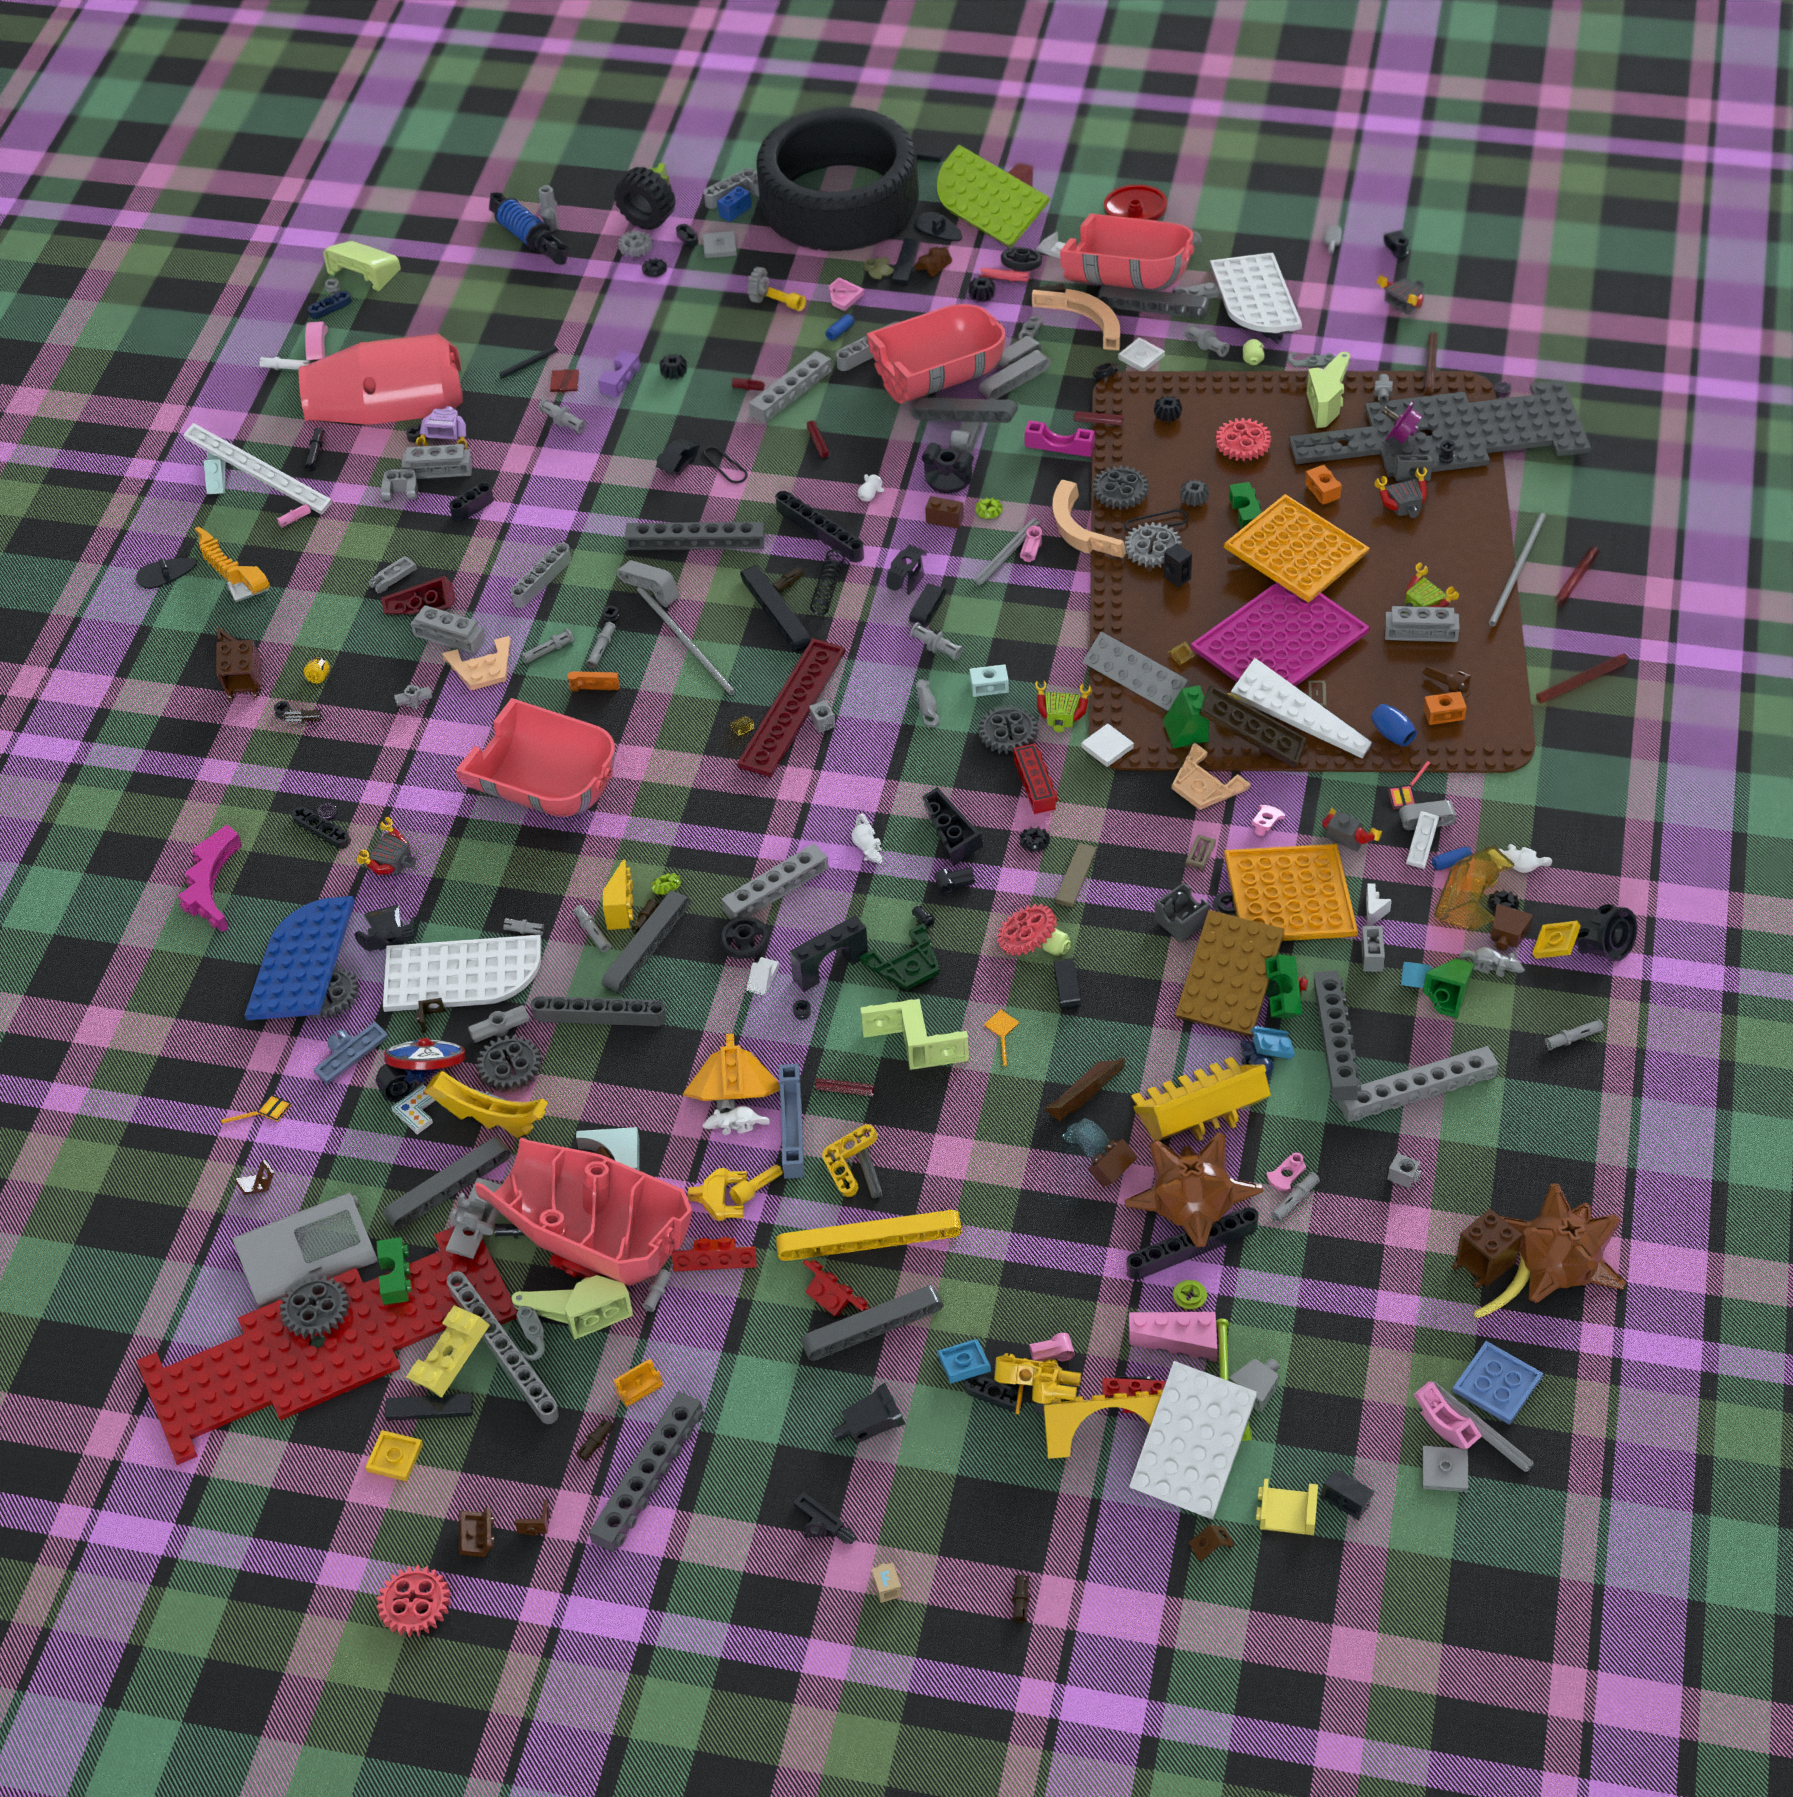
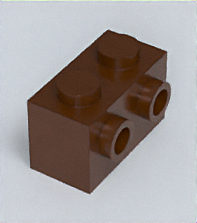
M930 496L925 507L926 523L959 529L964 518L963 502Z
M1123 1138L1117 1141L1111 1140L1104 1147L1106 1150L1102 1154H1097L1091 1160L1093 1163L1088 1167L1089 1171L1103 1187L1113 1184L1138 1158Z

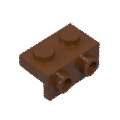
M933 247L929 250L928 254L918 258L919 261L914 264L916 270L927 269L929 276L934 277L953 260L947 247Z
M486 1507L483 1513L461 1510L458 1515L459 1555L485 1557L494 1546V1536H491L494 1517L491 1516V1508Z

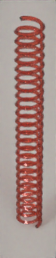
M1591 546L1556 596V604L1564 605L1577 583H1579L1600 552L1598 547Z

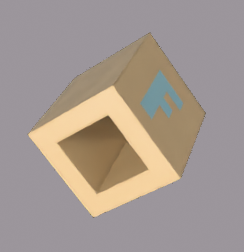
M893 1563L879 1564L871 1569L872 1579L880 1603L902 1597L901 1584Z

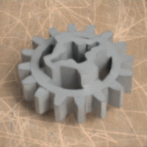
M632 230L631 233L625 232L626 235H621V239H618L621 254L625 253V256L631 255V258L634 256L640 257V254L645 256V252H650V249L653 248L652 237H650V234H646V231L640 233V230L636 232Z
M756 267L751 276H749L747 290L750 293V301L760 303L768 292L769 278L767 277L768 272L766 268Z

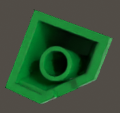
M1455 958L1427 971L1422 991L1427 997L1429 996L1434 1004L1433 1007L1438 1013L1458 1018L1471 981L1474 963Z

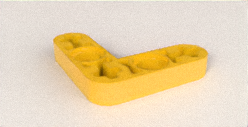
M869 1124L863 1125L835 1141L822 1152L823 1160L838 1189L846 1197L854 1196L859 1188L846 1159L869 1147L878 1138L876 1130ZM848 1142H855L851 1149H845ZM831 1153H834L836 1162L831 1159ZM839 1167H845L844 1173L841 1175L835 1174ZM844 1180H847L850 1184L849 1189H846L847 1187L843 1182Z

